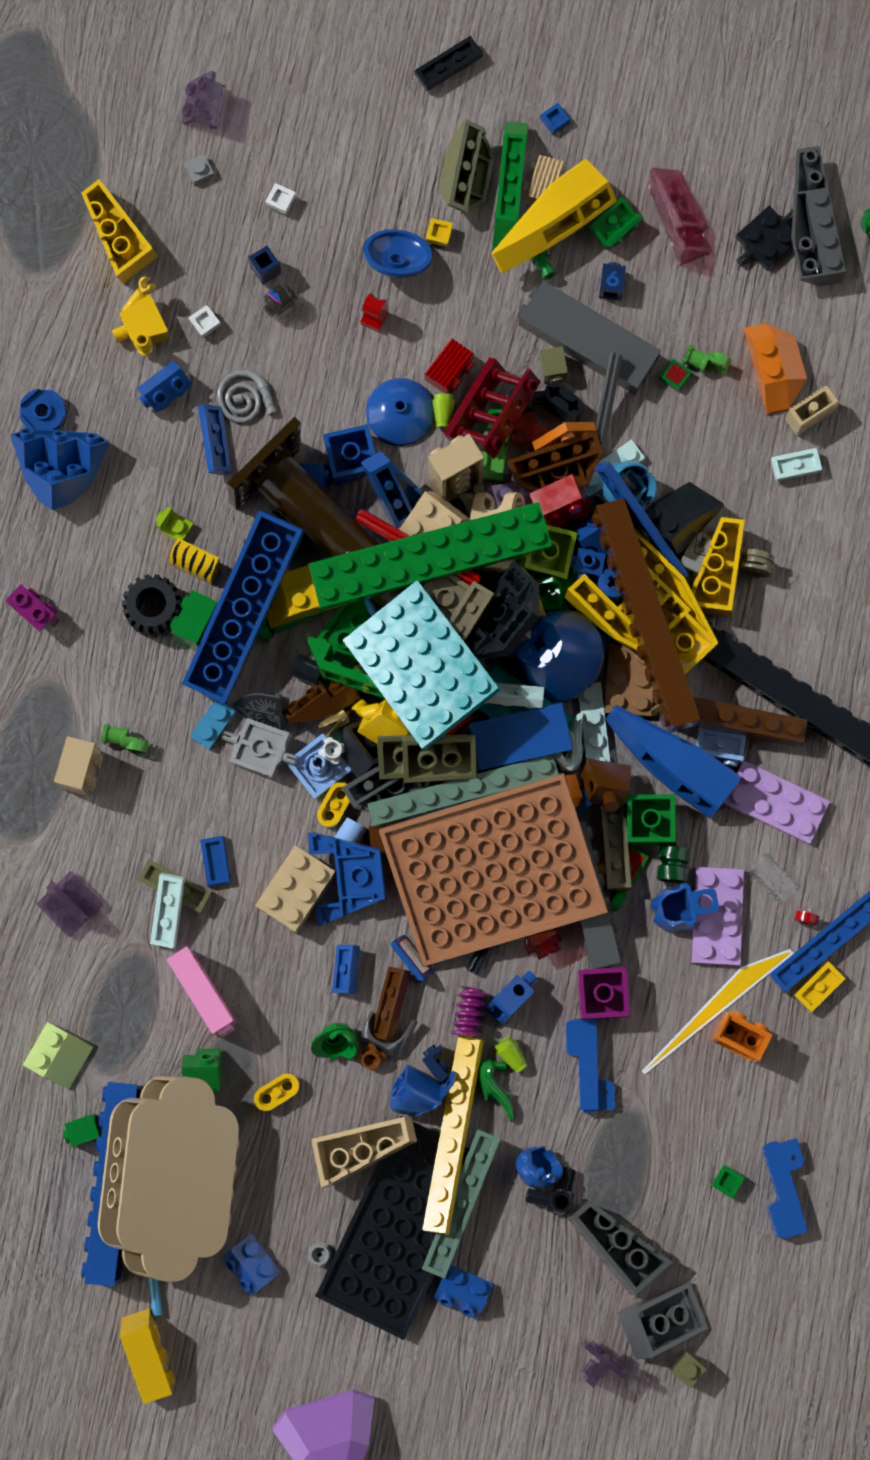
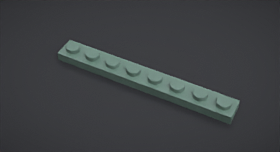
M553 754L479 773L476 774V778L457 779L368 803V809L375 829L558 775Z

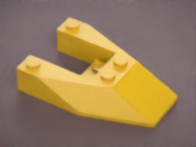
M635 529L686 675L718 644V641L685 577ZM585 574L582 575L567 589L564 598L579 613L586 616L615 640L637 651V646L639 645L636 637L633 638L629 627L631 622L629 616L624 614L622 604L617 607Z

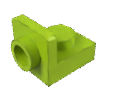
M169 506L165 511L162 510L156 518L158 531L175 541L177 538L185 541L194 527L193 522L175 513Z

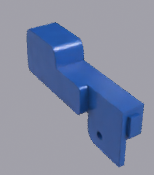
M573 1019L565 1024L566 1053L570 1056H578L579 1110H583V1113L596 1112V1110H615L614 1084L609 1080H598L596 1019ZM603 1090H607L608 1093L604 1094Z
M795 1138L780 1143L777 1141L767 1143L765 1147L761 1148L777 1199L767 1205L774 1235L780 1238H788L806 1233L808 1231L793 1179L789 1172L801 1168L804 1164L798 1139ZM792 1155L795 1156V1160L791 1159Z

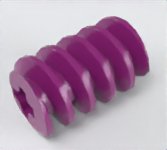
M460 986L466 992L458 993V996L464 1001L456 1003V1006L462 1009V1011L454 1013L460 1021L453 1022L452 1025L457 1027L458 1030L451 1031V1034L470 1038L481 1036L482 1033L476 1027L483 1026L484 1023L478 1020V1017H483L486 1014L480 1008L487 1007L488 1005L481 999L489 997V994L481 989Z

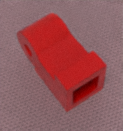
M369 293L362 306L363 317L360 321L361 325L379 333L389 314L387 300H380Z

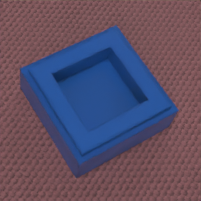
M559 103L542 113L539 118L552 135L571 123L570 117Z

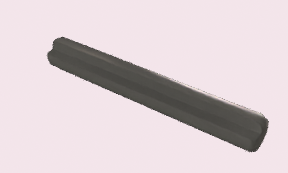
M611 352L609 356L595 425L600 444L606 442L623 358L621 353Z

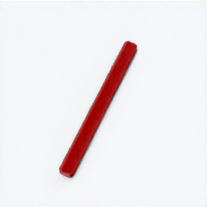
M361 509L356 516L357 522L390 541L410 537V535L364 509ZM472 570L454 575L469 586H471L473 581L478 584L481 582V576Z

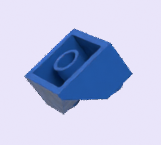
M368 424L323 434L334 486L358 481L367 476L361 462L375 454Z

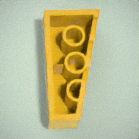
M100 179L81 192L106 249L108 258L114 268L116 277L124 284L159 256Z
M721 517L691 590L703 614L732 617L745 520Z

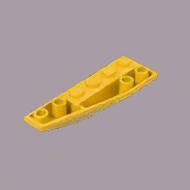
M587 159L582 160L553 181L492 251L491 254L500 273H504L552 247L617 202L609 181Z

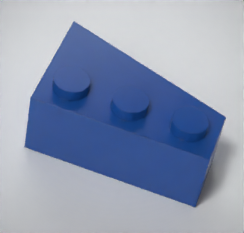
M380 451L362 461L361 464L387 518L396 528H399L422 497L424 491Z

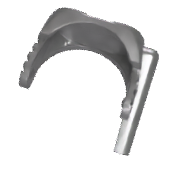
M371 1011L361 1032L360 1042L365 1046L370 1043L375 1044L376 1048L380 1052L386 1053L387 1057H392L393 1055L400 1057L418 1021L412 1019L407 1030L396 1042L382 1043L376 1040L369 1031V1021L374 1014Z

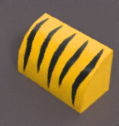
M177 538L169 558L171 566L210 585L222 565L219 557L180 538Z

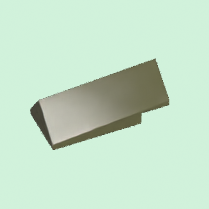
M412 735L377 736L380 779L404 778V783L476 778L475 735H444L427 750H423Z

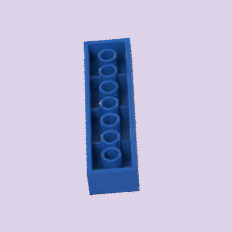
M264 510L258 511L184 677L183 685L224 704L229 702L303 538L305 529Z
M108 1082L107 1087L103 1088L102 1102H105L104 1112L101 1111L99 1117L102 1136H98L96 1151L100 1152L99 1162L95 1161L93 1176L97 1177L96 1187L92 1186L90 1201L94 1202L93 1212H89L87 1227H91L90 1237H86L84 1252H88L87 1262H83L81 1277L85 1278L84 1284L113 1287L121 1284L123 1270L122 1250L109 1247L103 1242L98 1232V1216L111 1114L121 1101L128 1098H140L143 1089L142 1085Z

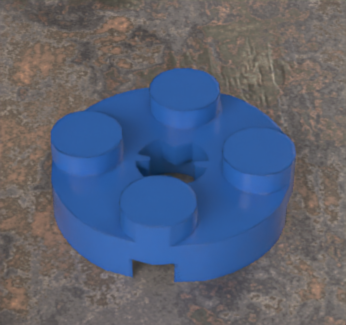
M34 389L21 400L19 415L26 428L58 430L67 417L66 407L62 398L53 390ZM40 407L43 409L45 407L49 408L46 416H38V409Z

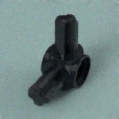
M563 1167V1175L559 1180L557 1189L547 1193L529 1188L525 1201L530 1204L546 1207L547 1212H551L556 1216L563 1217L567 1215L572 1208L575 1196L572 1193L576 1171L572 1168ZM558 1198L565 1199L568 1207L566 1209H558L555 1206V1200Z

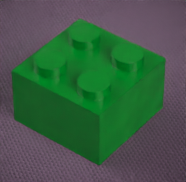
M194 590L191 591L190 595H186L181 603V608L183 609L180 615H176L170 625L171 633L176 642L196 651L218 602Z
M675 794L627 796V843L629 847L677 846V798Z

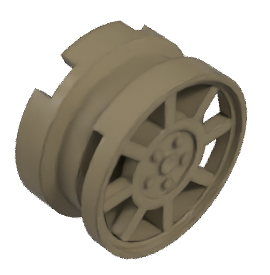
M744 549L741 556L743 562H740L739 570L751 576L770 577L772 574L771 564L774 563L775 556L773 554L768 556L769 552L763 550Z

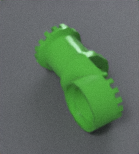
M690 344L682 364L688 363L700 368L701 372H704L707 366L712 370H719L718 373L726 374L732 360L727 355L719 352H714L713 354L710 352L704 353L695 349L694 345Z
M105 723L103 728L105 732H102L104 735L101 737L102 744L113 743L121 745V748H126L127 751L133 753H147L148 740L143 739L141 741V738L137 740L138 737H129V727L121 729L111 727L110 724Z

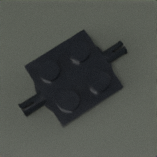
M769 205L736 234L735 238L743 245L745 250L736 259L737 263L741 262L739 264L741 267L752 258L767 270L793 246L791 239L792 229L789 225L792 222L793 209L786 216L782 217Z

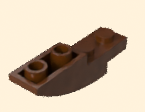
M355 665L351 668L352 670L358 668L366 673L361 665ZM333 681L326 690L321 684L309 688L303 697L289 703L282 712L290 723L311 721L340 711L361 697L356 692L357 689Z

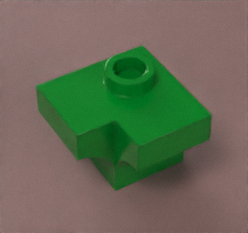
M197 1049L196 1055H184L181 1067L182 1076L201 1079L211 1087L213 1093H219L221 1086V1049Z

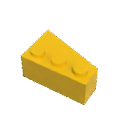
M150 1308L122 1317L120 1339L143 1404L172 1395V1387L176 1384L172 1370H168L166 1364L168 1362L167 1354L164 1347H161L159 1331L154 1324Z

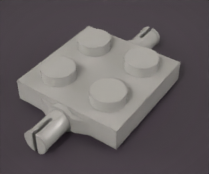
M249 718L246 719L244 727L238 735L226 730L223 733L225 735H222V740L234 743V751L230 758V763L273 779L283 761L295 766L297 764L296 761L299 760V756L287 753V746L292 736L289 732Z

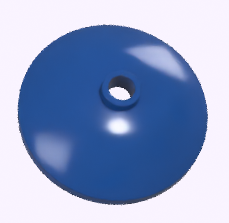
M388 229L376 232L364 244L363 254L366 262L374 270L388 277L409 278L424 272L430 266L432 260V250L429 244L420 236L405 230Z
M395 378L385 381L374 389L368 399L366 406L368 425L380 440L388 444L397 446L413 444L422 439L433 425L435 418L433 399L424 386L411 379ZM398 404L405 406L402 410L396 408Z

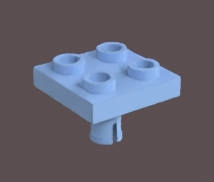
M323 733L295 754L299 756L295 766L286 762L314 800L328 791L333 784L338 783L352 772L342 756H340V762L337 765H333L329 760L318 754V751L323 748L324 740L326 739Z

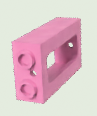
M185 947L166 959L211 1033L215 1036L225 1037L235 1030L233 1026L237 1022L194 952L189 947Z

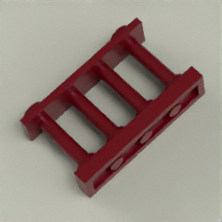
M489 357L443 434L450 442L457 436L463 435L464 437L470 434L474 442L482 444L481 447L492 459H495L541 381L528 368L522 378L508 374L495 358ZM500 381L516 386L510 397L494 392ZM489 400L505 405L499 416L483 412ZM477 420L493 424L487 436L471 431Z

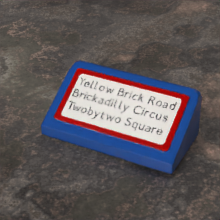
M402 935L391 942L393 950L419 982L424 981L434 972L430 965L423 967L418 950L406 935Z

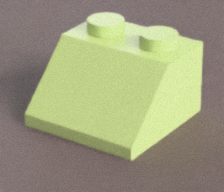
M47 1022L23 1066L70 1089L93 1046L58 1026Z

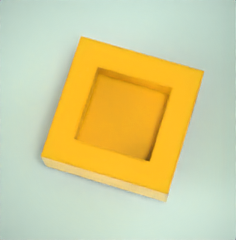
M431 218L426 242L448 247L453 223Z

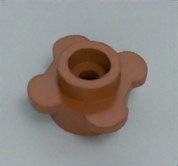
M373 1043L368 1044L366 1049L358 1054V1060L362 1062V1065L372 1071L376 1070L380 1063L384 1062L387 1058L386 1053L380 1052Z

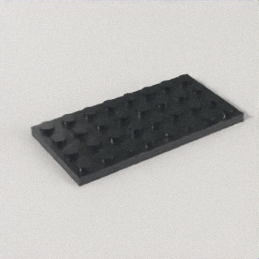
M413 1122L417 1141L378 1162L315 1297L402 1340L405 1339L435 1275L422 1269L436 1234L424 1231L423 1225L440 1134ZM467 1147L464 1148L461 1169L470 1150Z

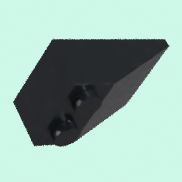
M688 482L653 502L645 513L673 553L679 556L724 507V503L693 483Z

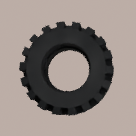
M149 574L144 575L145 579L142 580L138 577L135 579L136 583L134 585L132 583L128 585L129 591H125L123 594L125 600H122L123 613L136 632H141L143 636L151 635L152 638H157V634L165 636L167 635L166 631L172 630L170 625L176 615L179 616L182 611L181 603L183 600L174 583H171L166 577L162 579L157 574H154V577H150ZM151 595L164 597L166 599V607L160 615L146 617L141 614L140 606L144 599Z

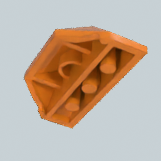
M768 323L745 327L743 330L766 415L789 410L807 380L796 336Z

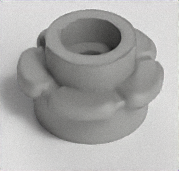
M323 1242L311 1245L308 1250V1260L312 1265L324 1267L332 1258V1251ZM318 1252L322 1253L321 1257L317 1256Z

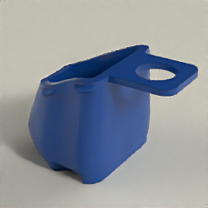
M687 883L663 889L651 902V908L655 914L653 921L658 927L669 932L691 931L696 924L697 915L715 913L719 910L716 891L710 888L691 892V888ZM709 895L713 900L712 906L708 909L702 908L698 902L700 896Z
M407 1064L403 1072L395 1080L390 1091L391 1097L389 1102L391 1110L404 1115L421 1116L437 1109L441 1105L442 1099L454 1085L456 1072L452 1071L441 1085L422 1071Z

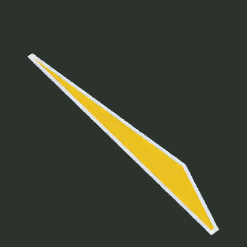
M789 949L741 967L655 1056L642 1072L644 1074L648 1073L794 954V952Z

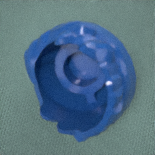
M544 1146L527 1148L516 1159V1168L522 1183L529 1187L548 1188L560 1180L563 1175V1168L557 1157L554 1156L552 1150L547 1151Z

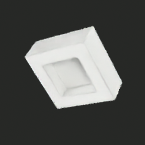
M275 183L265 204L286 215L296 197V192Z
M207 305L188 318L202 338L221 326L220 321Z

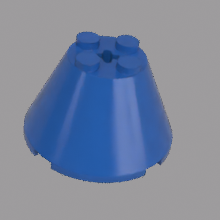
M568 609L553 610L545 613L546 617L531 634V639L527 640L515 654L514 662L517 676L521 682L527 686L544 687L543 697L550 702H565L577 698V695L582 693L587 687L590 688L596 681L604 661V644L601 634L593 622L586 616Z

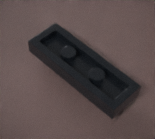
M469 36L414 70V74L424 89L429 91L482 58L483 52L473 38Z

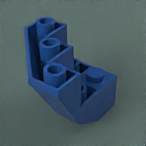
M24 428L20 432L11 434V440L25 481L39 502L51 510L72 504L92 485L109 447V441L97 433Z

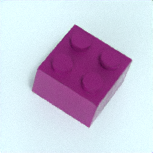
M627 967L577 970L580 1020L628 1018L630 1016Z

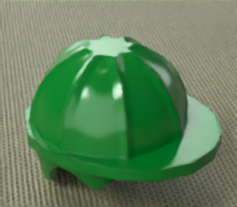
M333 1022L325 1026L322 1032L312 1040L311 1051L317 1057L330 1058L331 1060H335L338 1057L352 1059L357 1054L358 1037L355 1030L346 1023Z

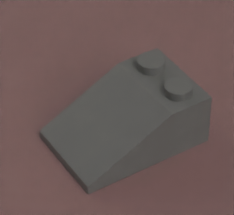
M690 1282L656 1294L617 1312L635 1359L652 1358L709 1329Z

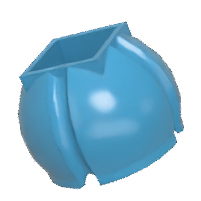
M623 461L614 465L613 467L620 477L624 478L627 476L636 487L632 494L643 510L646 509L645 505L651 504L656 496L657 483L654 475L648 473L649 469L639 462ZM603 482L602 490L605 499L609 502L615 501L616 499Z

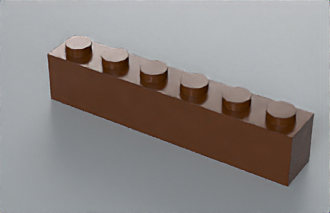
M693 697L701 719L694 727L739 734L749 738L794 747L804 743L807 719Z

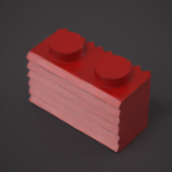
M451 338L426 371L425 381L444 394H449L451 390L455 392L461 384L462 380H460V377L464 373L468 374L475 364L473 361L474 353Z

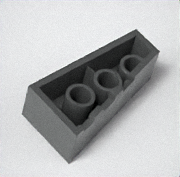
M591 1201L584 1202L567 1217L630 1295H637L672 1263L671 1260L661 1255L655 1248L645 1243Z

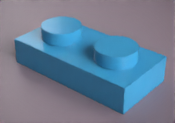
M215 700L190 737L208 750H211L237 711L226 703Z

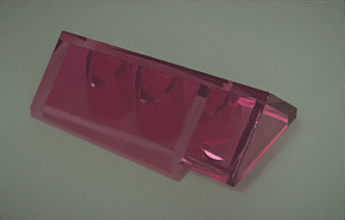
M653 167L649 173L648 187L679 266L709 255L712 251L703 235V232L709 227L681 171Z

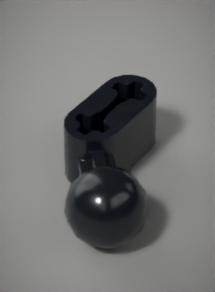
M553 382L548 384L544 391H536L522 414L530 412L535 405H544L546 409L562 421L578 422L581 418L584 404L579 397L563 385ZM516 386L509 391L507 395L508 397L512 395Z

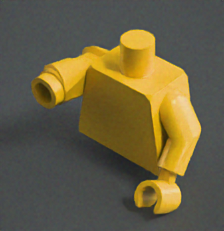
M142 277L139 280V287L122 308V312L119 315L124 325L111 330L117 343L130 338L134 348L143 356H147L152 352L153 344L170 340L168 330L151 294L147 292L156 289L155 284L147 286L148 281L151 279L150 277Z
M359 698L351 707L360 717H363L357 732L376 744L377 736L412 735L386 699L380 704L368 705Z

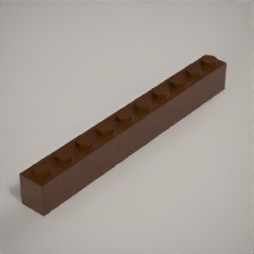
M622 498L597 505L592 515L594 527L599 528L601 534L599 537L600 545L603 550H606L609 557L607 558V565L610 572H614L616 591L622 595L624 601L622 602L623 612L626 616H629L631 635L633 638L636 637L639 645L637 646L639 658L645 662L646 679L652 683L654 702L656 705L659 704L662 712L660 713L661 723L663 727H667L669 733L696 726L701 719L625 500Z

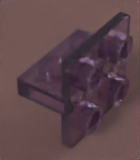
M210 71L187 84L185 89L186 100L182 108V124L187 125L195 121L211 129L218 128L225 85L215 81L216 72Z
M72 871L68 872L58 883L52 881L46 887L49 892L37 902L39 908L68 937H71L103 906L98 897Z
M584 1340L582 1343L583 1347L596 1357L595 1360L590 1359L582 1370L584 1371L583 1378L589 1385L594 1388L608 1368L612 1369L624 1380L628 1375L624 1371L626 1368L624 1364L614 1356H611L610 1359L604 1356L606 1351L593 1340L590 1344Z

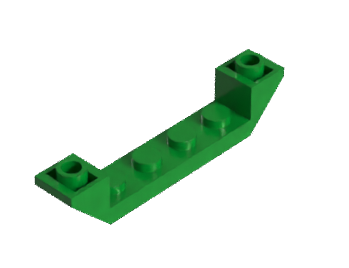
M507 121L505 123L492 251L518 222L528 123Z
M309 636L308 644L323 678L385 699L371 678L363 670L358 668L352 670L344 667L340 662L331 661L334 652L328 640L322 637H317L316 639Z

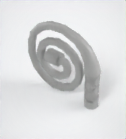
M248 370L235 371L227 375L220 383L217 392L218 404L228 419L236 423L249 422L259 413L261 405L260 395L254 387L246 383H237L230 387L225 395L228 409L234 414L239 415L248 413L251 409V398L245 394L241 395V393L232 396L236 405L246 400L247 406L240 410L232 405V392L239 388L248 389L253 393L256 401L255 409L245 418H237L228 412L223 402L222 392L225 385L231 379L238 376L253 379L261 392L267 414L270 416L277 413L272 396L270 395L269 386L257 373Z

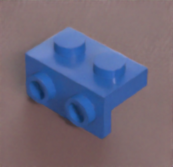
M252 1233L222 1256L226 1267L231 1272H234L240 1280L239 1283L242 1289L251 1296L281 1273Z
M450 1264L445 1279L442 1278L434 1299L445 1307H452L461 1311L467 1317L479 1319L493 1284Z

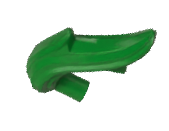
M485 1060L481 1062L478 1070V1080L486 1101L489 1096L495 1098L504 1108L511 1123L514 1118V1111L509 1097L512 1093L503 1090L494 1078V1071L506 1070V1062Z

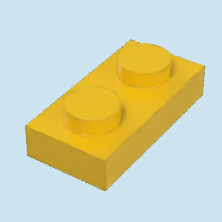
M828 961L793 996L812 1013L846 978Z

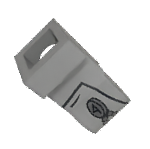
M702 532L688 545L680 562L689 576L695 579L713 538Z

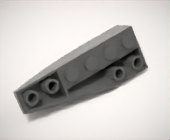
M814 146L797 149L791 239L800 281L824 286L842 283L846 270L820 147Z

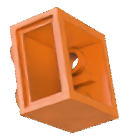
M737 1011L723 1014L710 1041L752 1063L759 1062L772 1037V1034L768 1033L769 1028L758 1022L751 1024L745 1021L747 1017ZM728 1025H731L734 1029L732 1034H727L725 1031ZM749 1036H752L755 1039V1044L753 1046L747 1043V1038Z

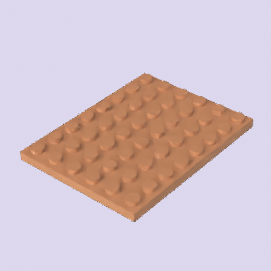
M564 773L379 829L423 967L608 912Z

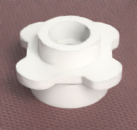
M328 737L324 740V746L318 751V754L329 760L331 764L337 765L340 762L341 754L345 752L344 744Z

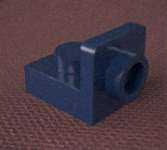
M433 1044L423 1052L425 1058L422 1059V1062L441 1083L448 1077L445 1073L448 1071V1068L440 1059L435 1061L433 1057L444 1048L441 1044L437 1048Z

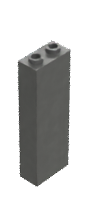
M544 280L539 287L536 285L529 296L531 298L528 305L523 304L518 312V326L554 347L563 346L565 354L604 377L606 376L610 353H621L623 358L617 385L636 395L658 361L661 350Z

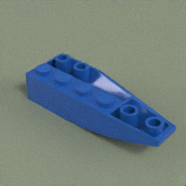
M615 705L605 719L623 744L653 776L709 819L720 808L742 778L732 769L718 761L713 755L698 746L669 733L618 705Z

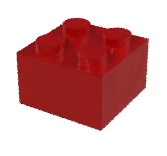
M573 474L530 493L533 503H540L545 523L550 526L566 529L567 526L575 522L587 520L594 513L584 488Z

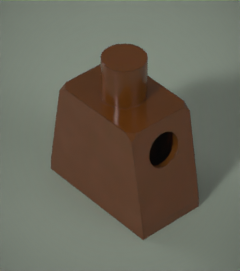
M587 759L581 773V780L589 801L604 805V809L608 812H614L624 805L630 790L631 765Z

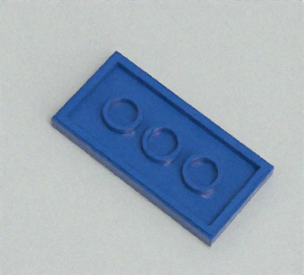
M563 702L469 724L471 735H475L476 757L479 770L573 749Z

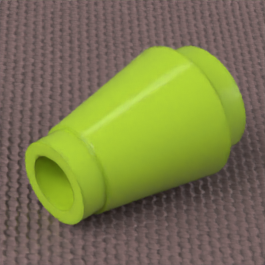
M435 394L432 403L436 427L447 428L452 419L455 400H453L452 394Z
M510 1035L494 1046L497 1050L496 1054L514 1069L516 1073L528 1065L516 1039H512Z

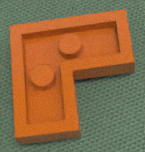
M564 422L532 442L535 451L595 432L597 429L594 422Z

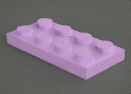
M744 761L737 772L742 778L723 804L810 845L830 801Z
M695 867L694 891L715 889L719 910L715 913L696 916L697 920L692 934L691 963L741 965L744 869ZM702 895L698 900L699 905L704 909L710 908L713 904V900L709 895Z

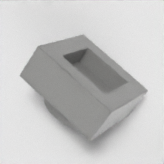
M204 154L184 163L194 186L214 177V172Z

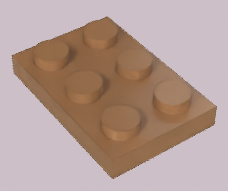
M608 645L604 713L609 715L615 705H618L639 717L651 718L653 686L646 679L645 662L639 658L636 650L626 645Z

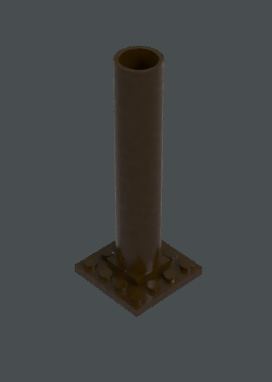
M295 416L227 483L229 503L235 509L239 506H246L252 499L250 495L254 491L258 495L262 493L294 525L305 529L304 534L328 558L381 544L293 459L301 450L299 448L301 445V422ZM407 588L370 598L382 609Z

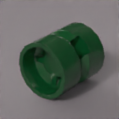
M673 845L660 846L658 860L662 863L657 868L656 880L669 883H687L689 869L685 867V864L689 863L690 849Z

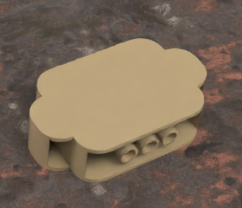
M178 1076L154 1077L146 1083L140 1098H128L121 1101L114 1108L110 1117L98 1216V1232L106 1245L122 1250V1257L126 1267L133 1274L160 1281L176 1282L183 1280L194 1270L198 1257L206 1258L215 1255L222 1249L227 1239L228 1227L231 1224V1202L234 1198L233 1180L237 1172L235 1162L236 1152L239 1149V1126L235 1115L229 1109L215 1105V1097L211 1087L201 1079Z

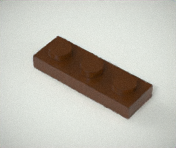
M388 966L371 1030L374 1038L393 1042L411 971Z

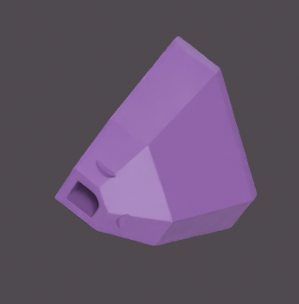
M352 1389L287 1409L282 1413L272 1429L293 1460H363L369 1446L375 1399L374 1396Z

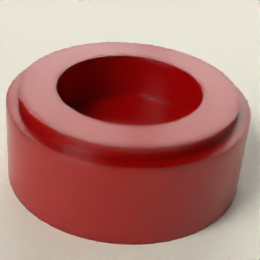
M796 910L794 920L802 924L816 926L818 925L819 916Z

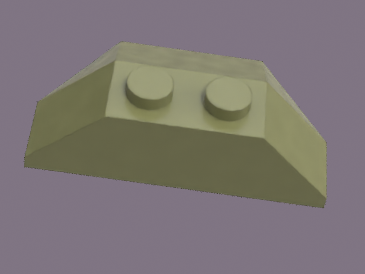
M467 119L462 122L447 146L439 184V191L446 205L464 213L471 211L486 201L494 161L490 145L485 136V128Z

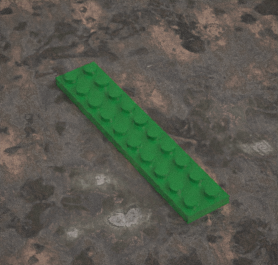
M537 502L312 562L308 565L320 610H325L407 588L417 580L422 584L552 549V544L540 503Z

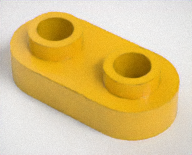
M338 782L330 787L317 812L318 821L322 826L333 828L341 821L350 801L346 794L343 799H338L336 794L340 791L344 792L342 787L347 785L346 783ZM326 813H333L334 818L332 820L325 819Z
M286 1073L259 1088L254 1095L256 1107L262 1111H271L294 1097L300 1087L298 1079L294 1075ZM286 1081H290L292 1084V1088L289 1091L283 1088V1084ZM265 1094L271 1096V1101L268 1104L262 1101Z

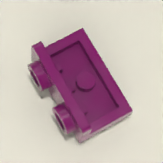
M20 584L6 599V603L37 631H42L48 623L54 627L60 621L55 615L58 611L48 602L44 605L39 600L41 596L30 587L27 590Z

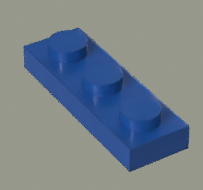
M203 404L198 407L208 473L227 475L232 472L222 407Z

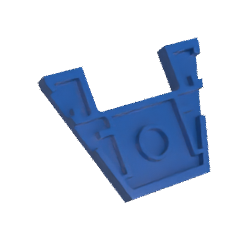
M316 832L308 833L310 855L334 854L339 902L318 903L315 905L317 926H322L387 897L382 849Z

